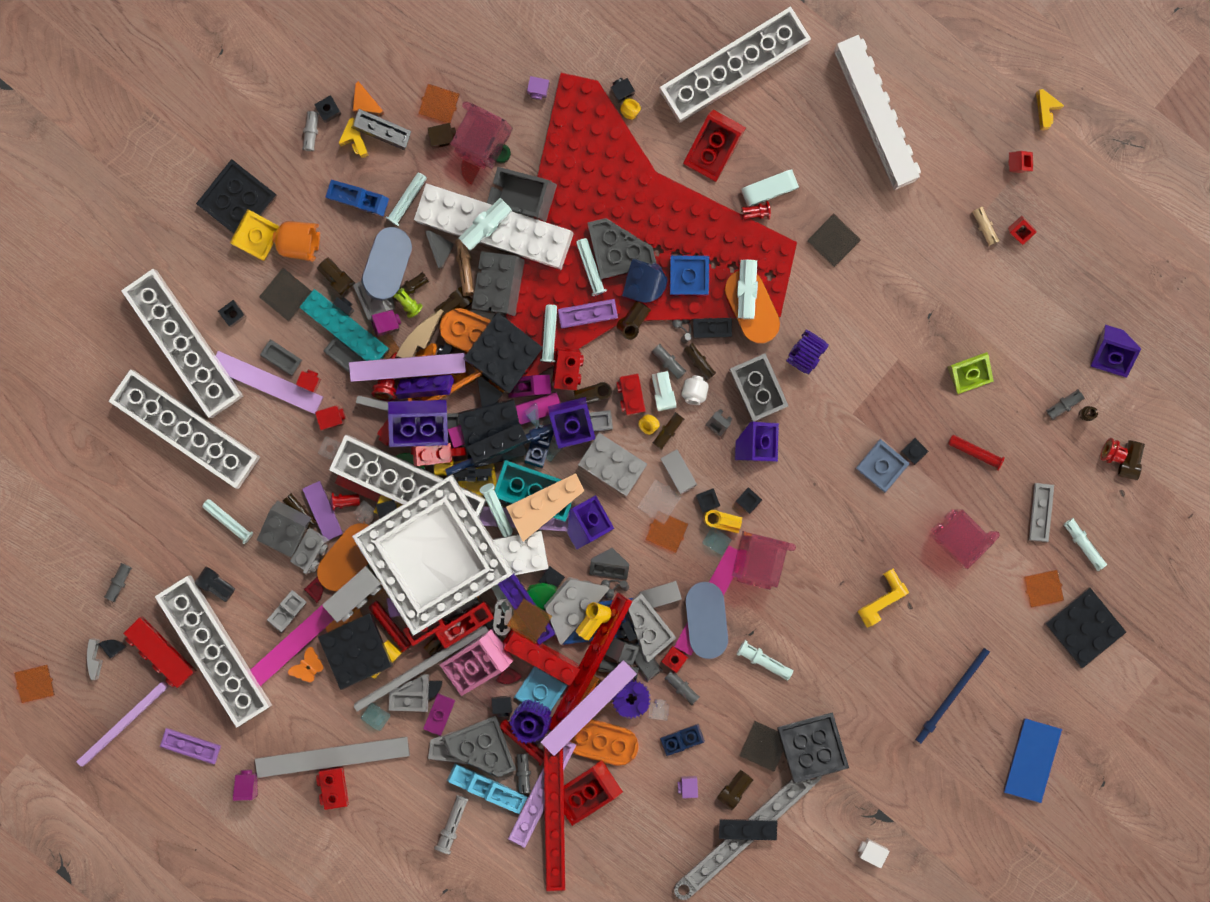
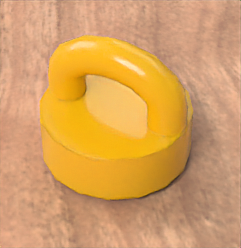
M630 98L625 99L620 107L623 116L630 120L635 119L641 110L639 103Z
M649 414L644 415L638 423L642 432L649 435L653 434L660 426L659 421Z

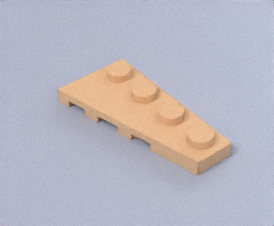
M575 473L507 506L506 508L522 541L524 542L546 522L582 494L584 489Z

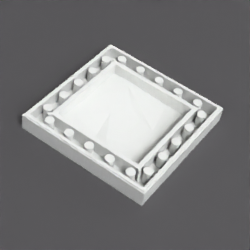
M453 475L445 478L352 536L413 635L513 574Z

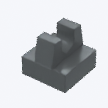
M721 409L715 412L705 424L719 436L730 426L732 420L730 416L727 419L722 417L723 411Z

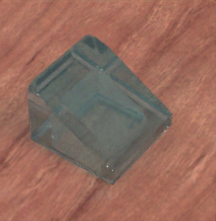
M534 402L524 410V413L531 423L538 427L540 425L538 406Z
M712 527L702 543L723 555L732 539Z
M371 703L361 719L374 729L380 731L391 715L374 703Z

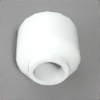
M694 375L692 378L684 381L682 397L686 403L700 405V403L706 400L709 386L703 380V377Z

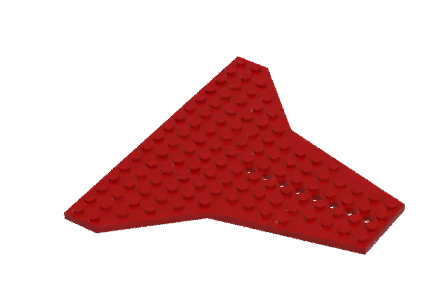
M561 73L537 177L557 184L547 220L543 222L571 230L574 234L562 270L520 257L525 261L516 315H506V319L543 347L546 305H556L555 360L556 347L580 349L615 327L617 322L627 315L636 300L622 296L628 273L601 279L603 287L607 291L592 296L593 291L577 246L578 240L584 238L588 240L598 270L588 222L605 218L653 248H657L659 245L664 250L659 256L655 255L656 263L662 267L665 276H667V287L664 293L656 300L646 303L642 302L651 309L644 321L693 320L702 318L736 319L726 297L725 287L727 280L733 274L727 268V265L735 262L736 266H738V270H734L735 273L740 271L741 260L757 261V275L761 278L778 317H781L797 242L750 218L743 220L742 214L656 172L599 81ZM680 250L682 256L698 254V256H709V260L717 258V262H720L719 266L713 269L711 268L712 265L709 264V295H670V260L672 252ZM769 270L773 271V274L776 275L771 281H768V277L765 276V273H769ZM615 299L617 319L561 329L558 309ZM543 348L522 377L539 375L554 365L552 362L540 361Z

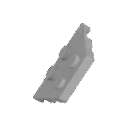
M568 577L544 605L551 626L555 631L557 641L561 645L586 617L587 606L592 602L598 603L610 589L607 585H599L590 581H580Z

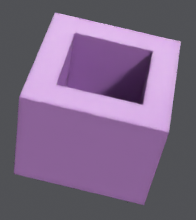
M530 76L527 93L533 99L542 100V97L547 98L549 80Z
M697 776L681 777V782H678V793H682V798H698Z

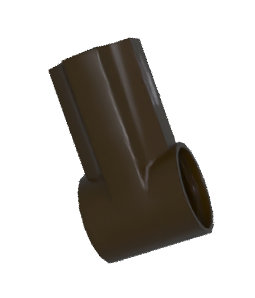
M329 257L324 259L317 267L341 296L355 284Z
M461 286L452 292L447 300L438 305L434 312L440 309L444 312L440 318L442 320L443 316L451 310L458 308L466 309L473 303V299L470 296H463Z
M636 301L627 315L617 322V330L628 340L636 338L640 325L651 309L642 302Z
M600 382L574 390L573 392L575 399L586 397L587 404L610 398L613 391L611 385ZM602 385L608 387L609 392L606 396H601L598 393V389Z
M1128 440L1126 446L1128 454L1125 461L1119 465L1118 476L1136 481L1139 479L1142 464L1140 463L1145 444Z
M740 769L729 785L722 789L717 799L733 810L754 779Z

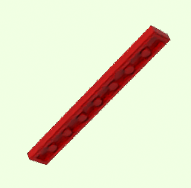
M617 592L609 607L612 613L611 618L608 622L600 624L579 665L580 671L572 684L568 686L551 718L550 731L581 702L633 602L623 594Z
M543 745L546 891H565L563 748L554 756Z

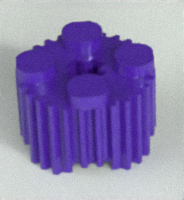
M806 329L801 335L802 339H799L793 346L786 362L809 375L812 369H815L820 359L818 358L821 354H824L829 344Z
M632 679L612 698L614 708H616V712L618 711L622 717H630V719L632 717L636 718V716L640 717V714L643 715L648 710V705H650L649 689H647V686H644V683ZM629 694L637 697L634 703L626 701V698H629Z
M527 699L522 704H519L509 722L510 726H512V733L516 734L517 740L527 744V742L532 743V741L536 742V740L539 741L540 738H544L551 724L550 709L543 706V703L536 702V700L532 702V700Z

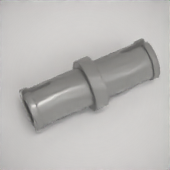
M307 111L306 126L303 128V133L305 134L302 150H315V138L318 135V112Z

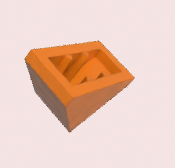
M358 81L355 84L354 113L361 109L372 115L382 116L384 111Z

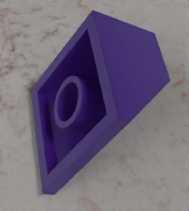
M1105 324L1097 342L1091 367L1127 378L1141 348L1124 330Z
M750 422L736 440L735 460L778 462L779 423Z
M596 495L569 510L567 534L576 550L614 529Z

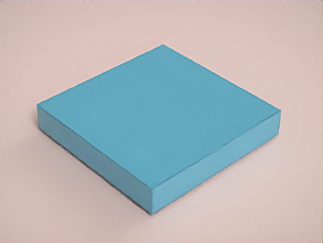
M534 666L514 697L521 702L527 699L532 700V702L534 700L536 702L539 701L540 704L543 703V706L548 707L551 711L567 685Z

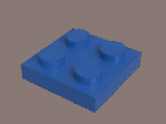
M671 256L670 295H709V256Z

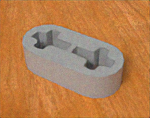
M500 599L495 605L493 628L498 635H506L511 629L513 606L508 599ZM503 602H506V605L510 607L509 610L505 611V616H501L502 609L498 607ZM501 618H505L504 624L508 625V628L504 629L503 632H500V628H497V624L501 623Z

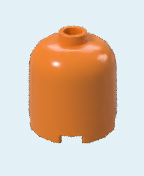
M295 221L283 222L278 227L277 232L273 233L272 241L275 243L277 252L288 258L313 262L316 259L313 256L314 251H318L320 245V232H316L319 224Z

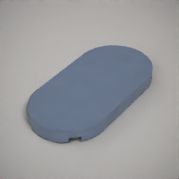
M385 228L376 235L361 282L367 295L375 300H386L395 295L399 290L412 251L409 236L399 228Z
M699 582L690 588L686 595L689 640L691 648L698 656L712 659L720 656L728 645L724 596L715 584Z

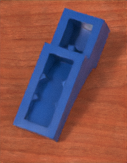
M332 179L325 196L327 199L380 216H384L389 198L384 195Z

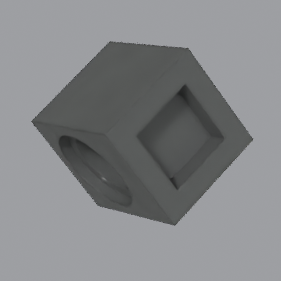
M614 637L605 655L618 662L624 660L627 664L633 665L639 647L626 640Z

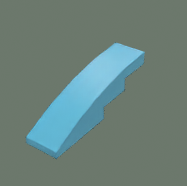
M456 763L447 779L451 784L466 789L470 793L520 814L527 799L526 795Z

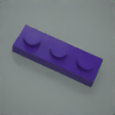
M452 375L400 379L396 396L398 399L449 395L454 378Z

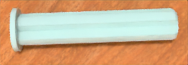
M419 172L416 174L389 217L386 216L387 220L399 226L398 222L427 180L425 175Z
M586 238L578 240L577 246L593 291L592 296L602 294L607 290L603 287L588 240Z
M546 305L541 362H555L556 305Z
M489 483L482 486L479 491L484 495L502 536H511L513 530L494 491V484Z
M208 499L204 502L202 507L243 540V544L252 537V531H247L211 500Z

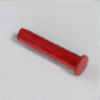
M952 435L948 442L950 446L996 467L997 471H999L1005 457L1001 458L956 435Z
M373 602L369 606V610L396 642L402 653L412 644L379 602Z
M504 720L500 724L501 730L540 763L539 766H541L544 762V752L533 742L525 744V742L521 743V740L518 741V738L515 737L516 734L512 733V726H510L507 720Z

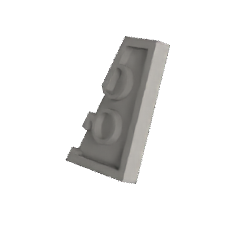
M639 593L631 600L633 602L627 612L644 659L648 663L674 641L676 637L645 597Z

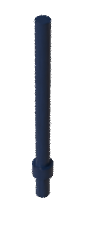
M550 423L539 429L529 430V433L525 435L528 441H535L540 439V436L553 431V427ZM469 458L446 468L445 472L447 476H450L475 464L472 458Z
M986 648L982 649L931 719L925 722L924 728L915 739L922 744L928 734L935 730L937 722L990 651Z

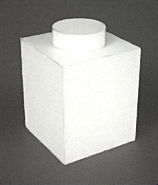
M868 838L865 842L862 841L858 848L861 859L879 868L882 867L890 852L887 848Z

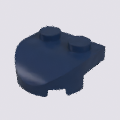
M633 259L622 296L644 303L659 298L667 287V276L662 271V267L656 263L649 264Z

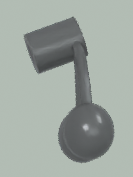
M673 320L672 322L674 328H682L686 332L681 337L682 343H687L691 339V320ZM682 323L689 324V333L682 327Z
M603 580L601 582V585L604 584L608 587L612 581L620 583L606 592L605 596L608 599L613 598L614 590L618 586H621L623 591L629 590V585L625 580Z

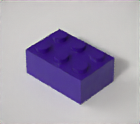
M446 400L388 402L390 447L448 445Z

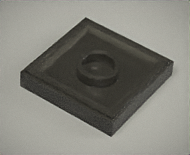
M834 213L807 240L833 267L861 241Z
M282 268L259 298L287 321H290L312 291L285 268Z
M754 720L739 756L771 771H775L783 753L778 731Z

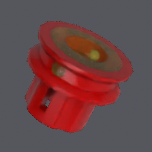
M394 378L378 379L377 385L373 386L374 391L371 392V395L380 400L394 401L397 391L394 388L396 380Z
M1109 438L1101 450L1100 459L1102 461L1106 460L1107 463L1114 461L1122 464L1127 457L1128 449L1120 446L1118 440L1114 441L1113 438Z

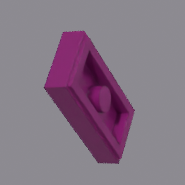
M438 693L423 729L441 736L456 700Z

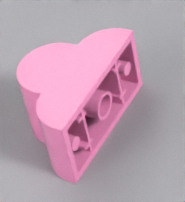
M490 629L442 662L440 666L460 695L463 696L503 672L514 659L503 648V643L494 630Z

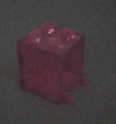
M465 101L462 107L467 110V113L450 144L455 148L454 152L459 154V157L467 161L470 159L475 162V165L483 169L486 167L492 169L513 128L505 119Z
M963 509L950 510L945 515L946 520L943 523H937L931 529L933 533L930 535L963 569L971 567L1000 536L997 531L986 533Z
M742 531L732 576L737 577V581L753 586V582H755L754 586L764 589L778 588L787 550L795 551L796 545Z

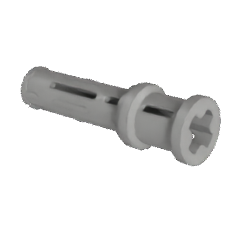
M460 795L456 796L445 829L440 831L441 837L438 844L434 847L435 850L451 854V845L453 840L457 838L455 832L469 799Z

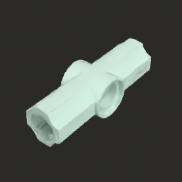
M499 198L486 212H482L474 219L473 224L459 239L471 251L484 237H488L497 229L498 224L510 214L512 209Z
M741 260L740 280H738L737 298H739L738 318L754 319L755 299H757L758 281H756L757 261Z

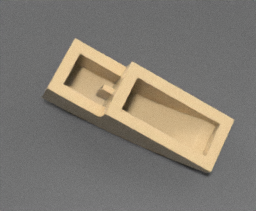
M440 309L422 321L406 338L397 356L401 358L415 357L419 346L425 349L444 311Z

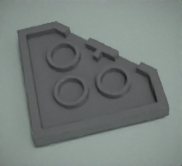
M605 218L588 222L601 279L628 273L633 259L649 264L656 263L651 245L643 242L612 221Z
M496 716L442 737L450 756L491 775L500 777L516 770Z

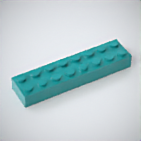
M315 289L299 307L366 361L382 360L390 350Z

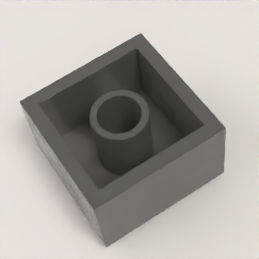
M277 500L267 515L257 541L291 558L301 543L311 517Z

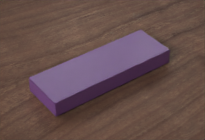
M615 299L558 309L561 329L618 318Z
M321 481L303 488L302 490L322 535L330 540L343 534Z
M166 728L160 747L216 764L221 745Z

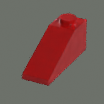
M484 600L435 632V634L446 649L494 619V613L486 600Z

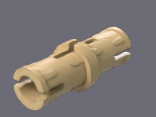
M983 207L972 211L979 225L978 229L982 231L988 246L1000 241L992 227L993 223L989 221Z

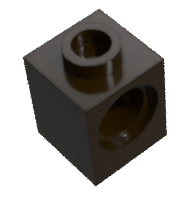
M450 123L427 128L432 149L455 144L454 139H457L455 127L451 128Z

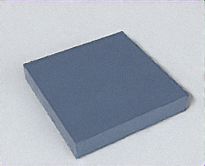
M879 439L855 469L886 493L910 463Z

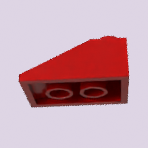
M713 109L706 117L683 164L717 182L742 138L746 127Z
M602 760L564 785V815L572 826L623 793Z

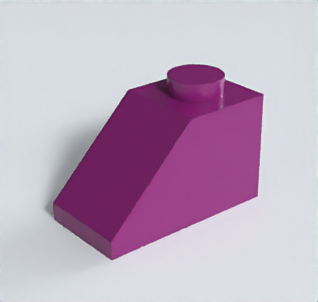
M393 310L374 314L370 319L377 338L399 330V325L401 324L398 314H394Z
M550 375L521 377L508 394V398L551 394Z
M251 769L240 770V773L235 775L233 801L253 800L258 796L257 773H252Z

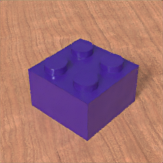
M586 397L548 406L558 449L596 439Z

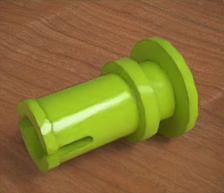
M403 288L397 291L399 294L396 293L394 295V298L404 307L403 310L408 312V318L414 317L421 311L423 305L421 303L417 304L415 299L412 300Z

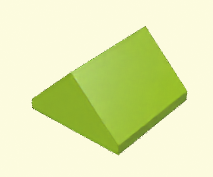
M987 352L948 366L957 394L994 382Z

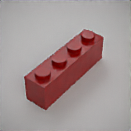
M143 616L139 617L123 633L126 636L125 640L131 646L135 645L140 650L138 652L140 656L145 660L149 659L153 663V669L159 674L162 672L167 677L165 680L171 687H181L197 671Z
M514 627L511 628L503 641V648L506 651L569 686L580 671L577 662L543 643L539 645L536 639Z

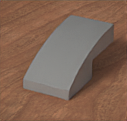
M678 450L661 458L680 494L697 486Z
M676 581L640 591L653 608L682 599Z
M291 590L267 619V622L282 633L307 602Z
M95 638L89 639L87 648V667L91 680L99 679L103 660L96 659L100 640Z

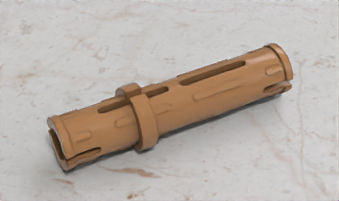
M456 239V261L459 263L463 296L474 295V286L470 265L471 255L462 241Z

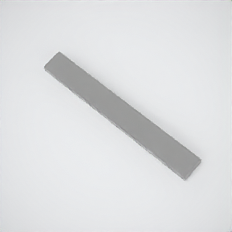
M484 624L453 645L442 649L354 704V708L356 711L361 710L489 631V628Z
M400 737L255 758L257 778L407 757L410 756L408 737Z

